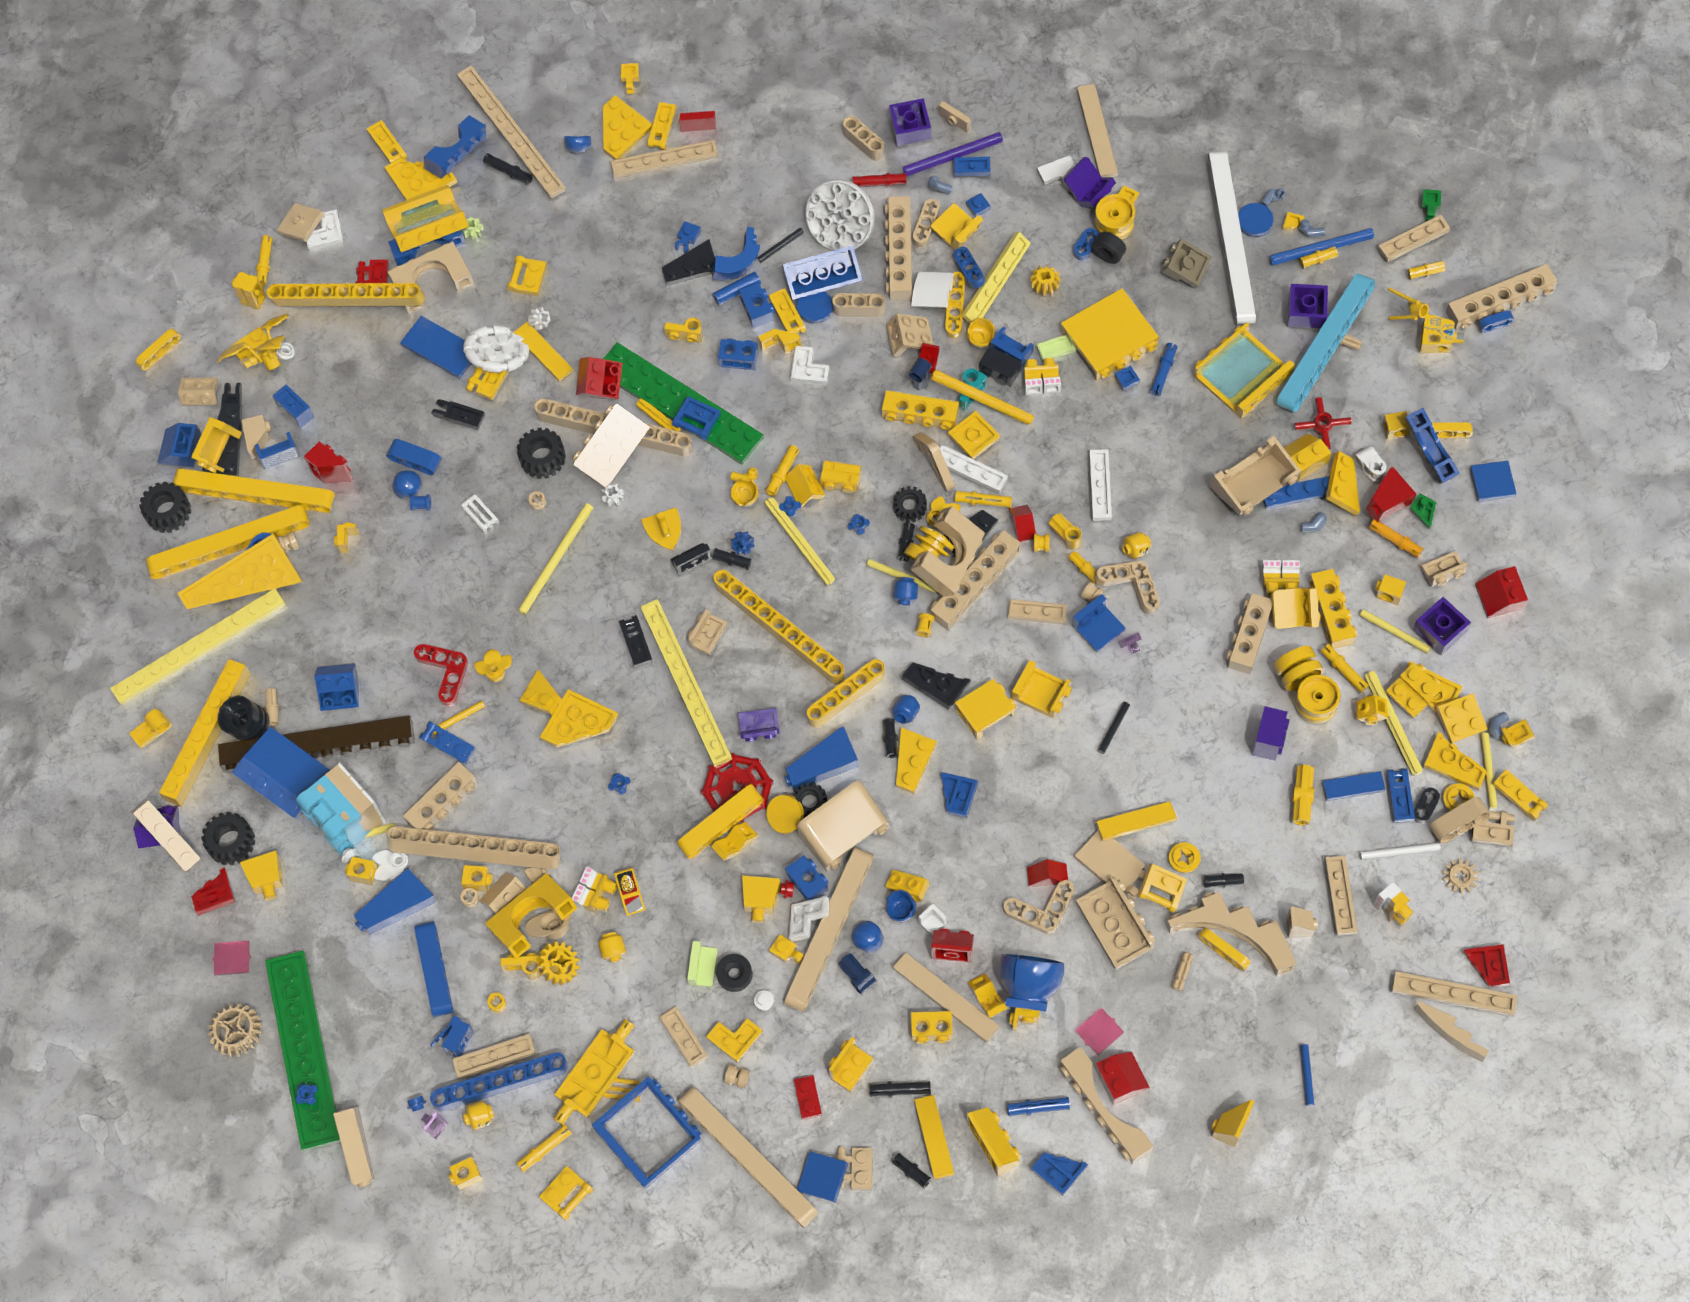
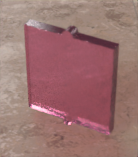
M250 942L214 943V957L212 958L214 961V975L249 973V963L252 958L250 955Z
M1102 1008L1075 1030L1085 1041V1045H1088L1097 1055H1100L1124 1034V1031L1115 1023V1019L1111 1018Z

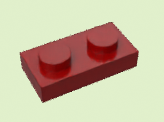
M814 1075L794 1079L802 1120L822 1116Z

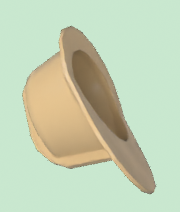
M551 910L532 918L526 924L525 931L532 937H545L552 940L562 938L570 929L568 923L570 922L571 914L562 921Z

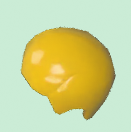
M976 318L970 323L967 330L969 343L978 348L987 347L994 338L995 326L986 318Z
M742 478L734 483L731 488L732 500L741 507L751 506L759 497V489L752 479Z

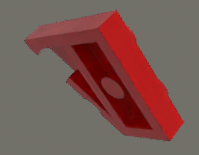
M225 868L219 871L220 874L213 881L209 880L206 882L202 889L191 896L195 912L198 916L235 903Z
M1504 944L1464 949L1465 955L1489 988L1510 985Z

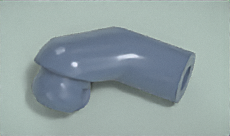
M937 176L929 178L928 186L930 188L947 194L951 193L952 185L940 182Z
M1268 190L1260 204L1268 207L1271 201L1282 200L1286 195L1285 190Z
M1301 220L1299 229L1307 237L1325 236L1324 227L1313 228L1310 226L1309 220Z
M1319 512L1315 515L1316 517L1312 522L1301 523L1302 532L1320 531L1326 524V515Z
M1506 712L1500 713L1489 721L1488 732L1494 739L1501 737V724L1509 720Z

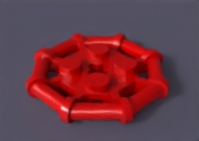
M731 753L732 760L716 767L714 765L708 766V773L701 790V795L705 797L711 809L715 812L746 786L753 784L756 790L757 787L763 786L761 796L764 802L740 821L744 822V819L767 808L766 804L774 781L767 774L760 759ZM732 763L731 768L727 769L724 772L719 771ZM736 763L749 765V768L741 769L736 766ZM755 769L762 780L755 779L754 775L752 774V772ZM714 776H718L719 782L717 786L711 787ZM734 783L743 785L740 787V790H733ZM712 793H718L722 799L719 805Z

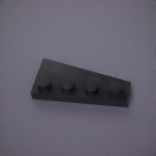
M222 403L217 420L241 432L242 405L240 403ZM232 436L229 437L217 463V466L223 468L224 472L217 470V474L239 477L241 436L239 439ZM204 467L202 468V472L214 473Z

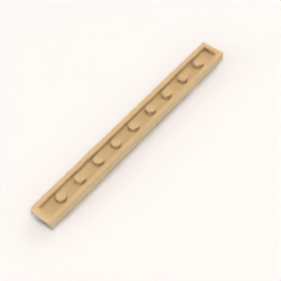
M472 65L457 73L458 79L550 199L566 191L563 183Z

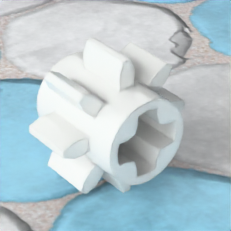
M543 307L531 309V313L527 317L529 325L535 326V330L547 328V324L551 321L549 312L543 311Z
M617 483L615 485L608 484L606 489H602V494L604 495L602 496V501H607L608 507L611 505L618 507L620 501L624 502V497L622 496L624 490L619 489Z

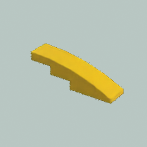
M931 1095L914 1099L934 1180L954 1175L935 1096Z

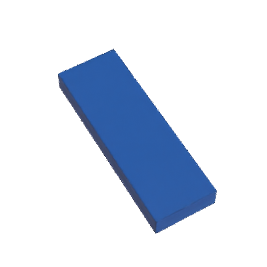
M1381 771L1325 780L1322 783L1326 801L1380 793L1386 790Z

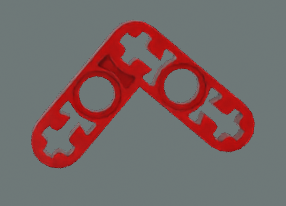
M426 644L416 646L414 656L418 662L446 669L438 697L443 705H453L457 700L468 667L466 656L461 652ZM423 650H425L426 654L420 657L419 653H422ZM437 655H446V659L444 661H436ZM459 659H462L463 663H459V665H456L455 661H459ZM456 675L458 676V681L456 683H449V677ZM448 687H449V688H451V689H450V695H451V697H448L447 700H445L444 695L446 696V695L448 694V692H449Z

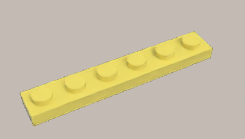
M1020 232L1014 233L986 276L985 283L979 287L962 313V317L969 324L976 318L984 317L1031 243Z

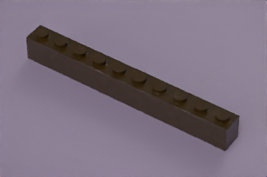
M410 715L282 734L315 759H330L336 755L349 756L356 752L369 753L376 749L388 750L391 747H408L410 744H415L413 721ZM260 738L218 744L219 766L223 772L232 773L241 759Z

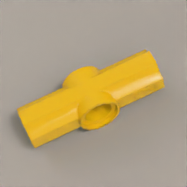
M1306 764L1297 766L1296 784L1294 785L1292 803H1294L1292 823L1299 826L1310 824L1311 805H1313L1314 767Z

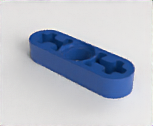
M959 247L953 254L957 264L972 288L981 287L985 283L982 271L967 247ZM968 265H974L971 269L965 270ZM976 274V276H977L978 279L975 280V279L973 278V275Z

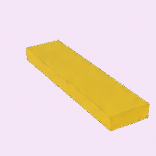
M528 322L513 332L515 335L524 338L521 341L529 346L532 355L559 383L574 372L573 368Z
M1171 801L1096 821V826L1102 841L1175 822L1177 821V816Z

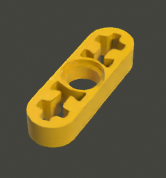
M174 328L167 330L137 357L136 365L143 371L151 368L179 343L181 334Z
M1432 422L1438 438H1469L1473 435L1471 423Z
M1204 928L1199 933L1198 938L1201 942L1240 971L1244 972L1251 964L1246 956L1208 928Z

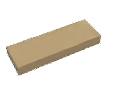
M1010 599L1008 619L1065 625L1067 605Z
M676 1006L659 1016L691 1068L708 1057Z

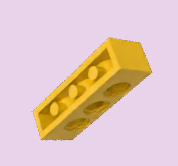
M886 390L882 406V418L888 421L921 424L924 427L933 426L943 430H950L956 426L959 413V402L888 390Z
M1334 569L1312 573L1309 583L1311 588H1317L1319 594L1318 611L1320 612L1328 643L1333 649L1353 645L1357 632L1355 626H1352L1350 622V610L1345 607L1346 598L1344 592H1341L1339 588V576L1335 575ZM1328 589L1331 590L1333 593L1328 594L1324 590ZM1333 606L1336 607L1338 610L1333 611L1329 607ZM1335 624H1342L1344 627L1338 628Z

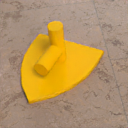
M675 507L641 519L648 536L656 544L673 551L681 534V521L677 508Z

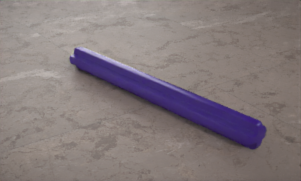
M997 132L903 166V173L909 176L954 160V157H962L1001 143L1003 141L1002 134Z

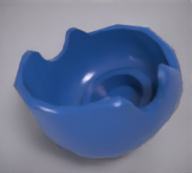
M564 136L565 146L572 153L580 154L586 152L591 147V136Z
M407 470L399 472L394 477L392 484L394 494L401 499L403 497H410L411 494L416 495L420 492L422 486L420 476L414 471Z
M903 890L893 891L886 899V911L892 920L902 923L909 921L914 916L916 902L908 892Z
M870 921L860 922L853 929L851 935L854 945L866 953L877 951L882 946L884 940L879 926Z

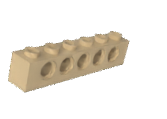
M910 196L888 197L889 204H885V215H889V219H885V230H889V235L885 237L886 246H889V251H886V262H889V266L886 267V278L890 277V282H886V293H890V300H912Z
M1545 264L1448 303L1446 314L1450 320L1455 322L1454 328L1456 330L1467 328L1472 323L1480 321L1487 316L1503 312L1509 308H1517L1524 302L1536 300L1539 296L1550 295L1554 292L1558 281L1548 264Z
M1005 530L1000 535L996 534L989 547H984L976 561L973 560L969 564L967 574L959 583L960 588L955 594L943 596L939 601L936 600L932 604L930 611L931 615L935 617V621L949 631L1021 552V542ZM996 551H1002L1003 553L1000 554V555H998V554H996V553H994V552H996ZM990 564L991 567L985 568L983 565ZM972 577L979 578L978 581H972L970 579ZM961 590H963V591H966L967 593L964 594V595H961V594H959L958 592L961 591ZM947 604H953L954 607H953V608H947L946 605H947Z

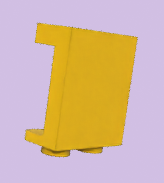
M209 417L191 458L197 460V465L216 473L217 470L224 472L223 468L217 466L219 458L229 437L232 436L239 439L242 432L224 422Z
M1029 660L1012 690V699L1053 719L1056 713L1059 714L1061 712L1064 698H1068L1071 694V680L1067 679L1065 682L1036 668V663Z
M994 678L955 702L956 712L976 739L983 736L984 730L1008 715H1011V717L1015 715V702L1011 697L1008 698L1005 695L1004 687L1001 683H997Z

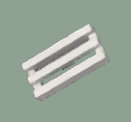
M475 494L460 505L484 533L488 528L493 527L494 523L497 524L499 522L495 515ZM473 501H475L483 509V511L491 518L490 521H488V519L472 503ZM467 505L484 521L485 525L468 509Z

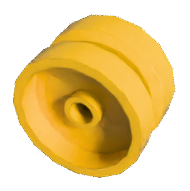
M1118 194L1107 195L1102 198L1096 206L1095 229L1098 233H1112L1121 240L1130 236L1135 222L1134 204L1129 198Z
M1311 646L1295 648L1281 656L1274 663L1273 667L1276 673L1283 677L1281 682L1287 691L1298 690L1301 682L1307 677L1324 673L1321 663L1315 660L1316 654Z
M1325 675L1307 677L1301 682L1295 699V708L1298 715L1304 721L1312 724H1323L1330 721L1335 716L1341 699L1337 683Z

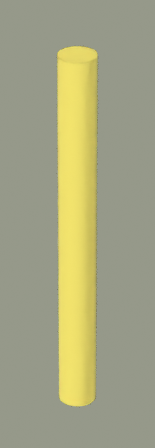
M871 559L867 562L868 567L896 578H913L919 587L937 593L933 587L922 579Z
M1364 609L1362 610L1361 617L1427 654L1430 651L1431 647L1372 613Z
M1482 733L1481 741L1484 765L1487 771L1486 782L1490 809H1496L1498 805L1496 789L1492 785L1494 773L1489 733Z

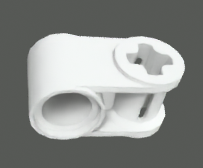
M1371 445L1353 456L1357 466L1363 470L1372 482L1379 483L1383 481L1386 463Z

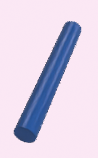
M1304 1044L1300 1045L1306 1106H1314L1309 1045Z

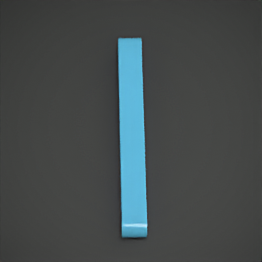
M1358 273L1355 274L1278 396L1277 405L1292 412L1298 411L1374 290L1375 279Z

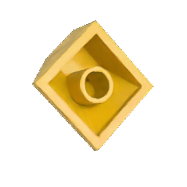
M1249 1100L1223 1113L1220 1119L1215 1118L1211 1130L1214 1131L1212 1137L1235 1147L1255 1101Z

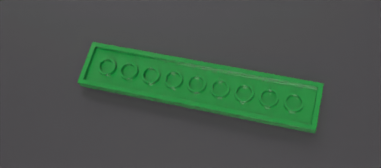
M617 342L603 358L622 363L620 388L637 399L642 398L672 421L688 396L720 410L721 415L705 442L741 465L744 464L764 439V434ZM687 417L683 418V421H686L701 429H704L705 427L704 425L696 421H693Z
M303 950L265 960L301 1151L305 1152L341 1142L333 1114L337 1113L306 953ZM299 1085H315L318 1088V1091L315 1093V1104H298L296 1102Z

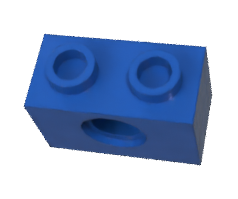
M760 283L739 290L740 300L753 328L773 321L774 307L772 303H768L767 291L765 288H761Z
M803 855L786 867L785 872L790 881L794 882V886L808 901L819 898L828 892L827 884L829 881L823 873L819 874L816 871L817 866L811 858L807 859ZM810 875L813 877V880L806 882L803 880L804 877Z

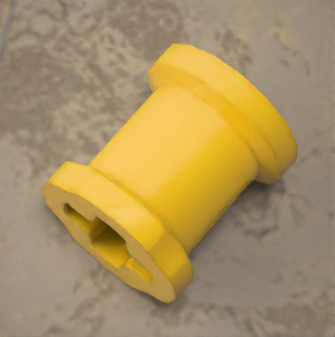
M920 613L918 615V628L915 629V634L920 637L929 638L931 637L930 630L935 617L930 614Z

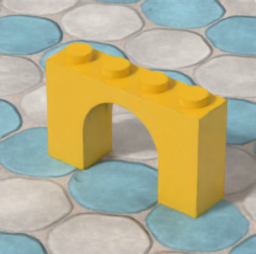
M547 873L485 922L492 935L515 959L531 947L525 936L519 931L520 922L525 915L537 908H548L563 921L578 909L571 897Z

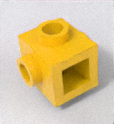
M1368 695L1364 699L1356 701L1357 719L1365 722L1367 725H1375L1378 721L1388 718L1387 699L1376 695Z

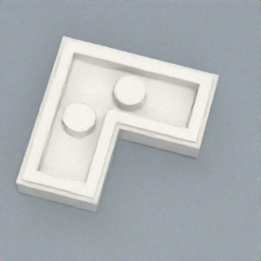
M1070 155L1037 167V172L1044 185L1061 179L1067 192H1071L1064 182L1065 176L1075 167Z
M337 209L323 212L324 216L321 219L322 228L314 230L307 240L309 250L344 242Z
M795 346L790 379L796 382L827 385L829 365L812 364L813 347Z
M826 896L791 904L789 939L792 942L810 938L811 921L828 917L829 899Z

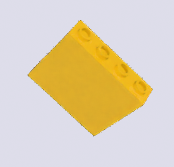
M1123 288L1061 322L1060 327L1062 335H1068L1093 369L1096 381L1108 377L1116 369L1124 368L1132 360H1138L1146 352L1154 351L1159 342V336Z

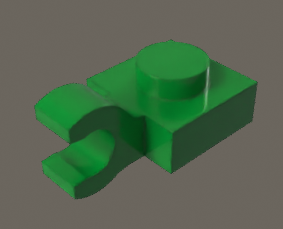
M1423 189L1422 208L1427 209V222L1435 217V209L1440 210V190Z

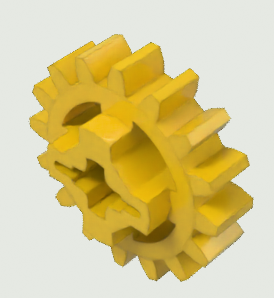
M555 941L552 944L546 945L545 949L539 952L542 956L537 958L541 962L537 968L542 969L540 976L546 975V982L551 979L552 985L559 983L561 986L565 982L569 983L572 981V978L577 976L575 971L579 970L580 967L576 963L580 959L574 957L577 954L576 951H570L571 945L565 947V942L558 945V942Z

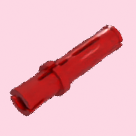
M906 173L852 176L853 183L858 187L882 185L891 187V185L907 184Z

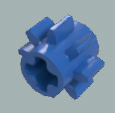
M748 531L735 533L736 537L731 539L732 549L737 551L738 555L751 553L750 549L755 547L754 537L749 535Z

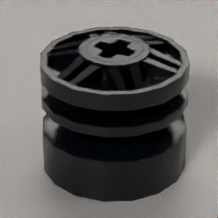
M239 695L226 700L220 707L217 716L221 730L240 741L261 738L268 730L270 724L269 715L264 708Z

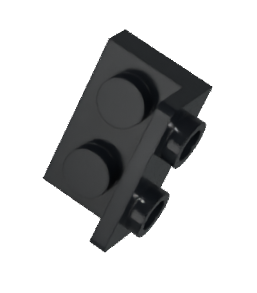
M701 543L671 558V563L678 575H681L711 560V550L708 544Z

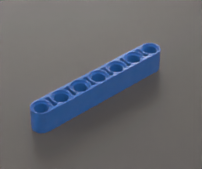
M561 1053L549 1054L436 1089L431 1093L430 1101L434 1108L440 1112L451 1110L563 1075L568 1070V1063ZM557 1060L563 1061L562 1066L559 1068L553 1067ZM542 1066L544 1068L541 1073H534L536 1067ZM519 1072L524 1073V1076H523L522 1079H520V1080H515V1079H514V1077H515V1075H516L517 1073H519ZM499 1078H503L504 1083L500 1086H496V1080ZM478 1085H485L483 1091H475ZM458 1091H465L463 1097L456 1098ZM439 1097H445V1101L442 1104H436Z

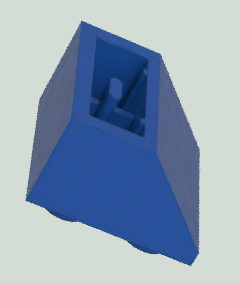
M177 423L165 429L157 461L158 464L194 467L196 460L191 457L202 435L197 424Z
M355 663L317 667L314 677L320 711L359 707V685Z

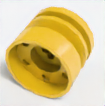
M921 526L919 530L925 536L915 535L920 544L917 545L910 542L904 551V554L915 561L919 554L930 551L937 558L939 555L948 558L949 554L943 549L946 548L949 551H953L955 547L939 532Z

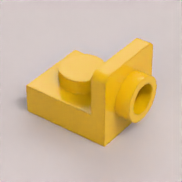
M1016 1007L1015 1013L1011 1012L1009 1024L1013 1025V1031H1017L1018 1020H1022V1023L1033 1025L1034 1022L1038 1023L1040 1011Z

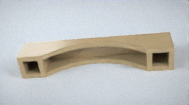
M1079 1047L1060 1061L1061 1067L1059 1069L1065 1078H1070L1074 1091L1078 1095L1081 1094L1085 1099L1083 1102L1089 1111L1093 1110L1097 1115L1096 1121L1098 1124L1108 1130V1137L1114 1145H1119L1122 1157L1126 1161L1130 1160L1133 1165L1152 1152L1154 1146L1142 1129L1132 1127L1120 1121L1106 1109L1094 1087L1092 1076L1093 1063L1083 1049Z

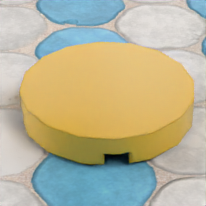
M783 794L774 797L769 802L766 815L769 824L774 830L787 834L797 830V825L804 819V810L800 801L798 802L794 796Z

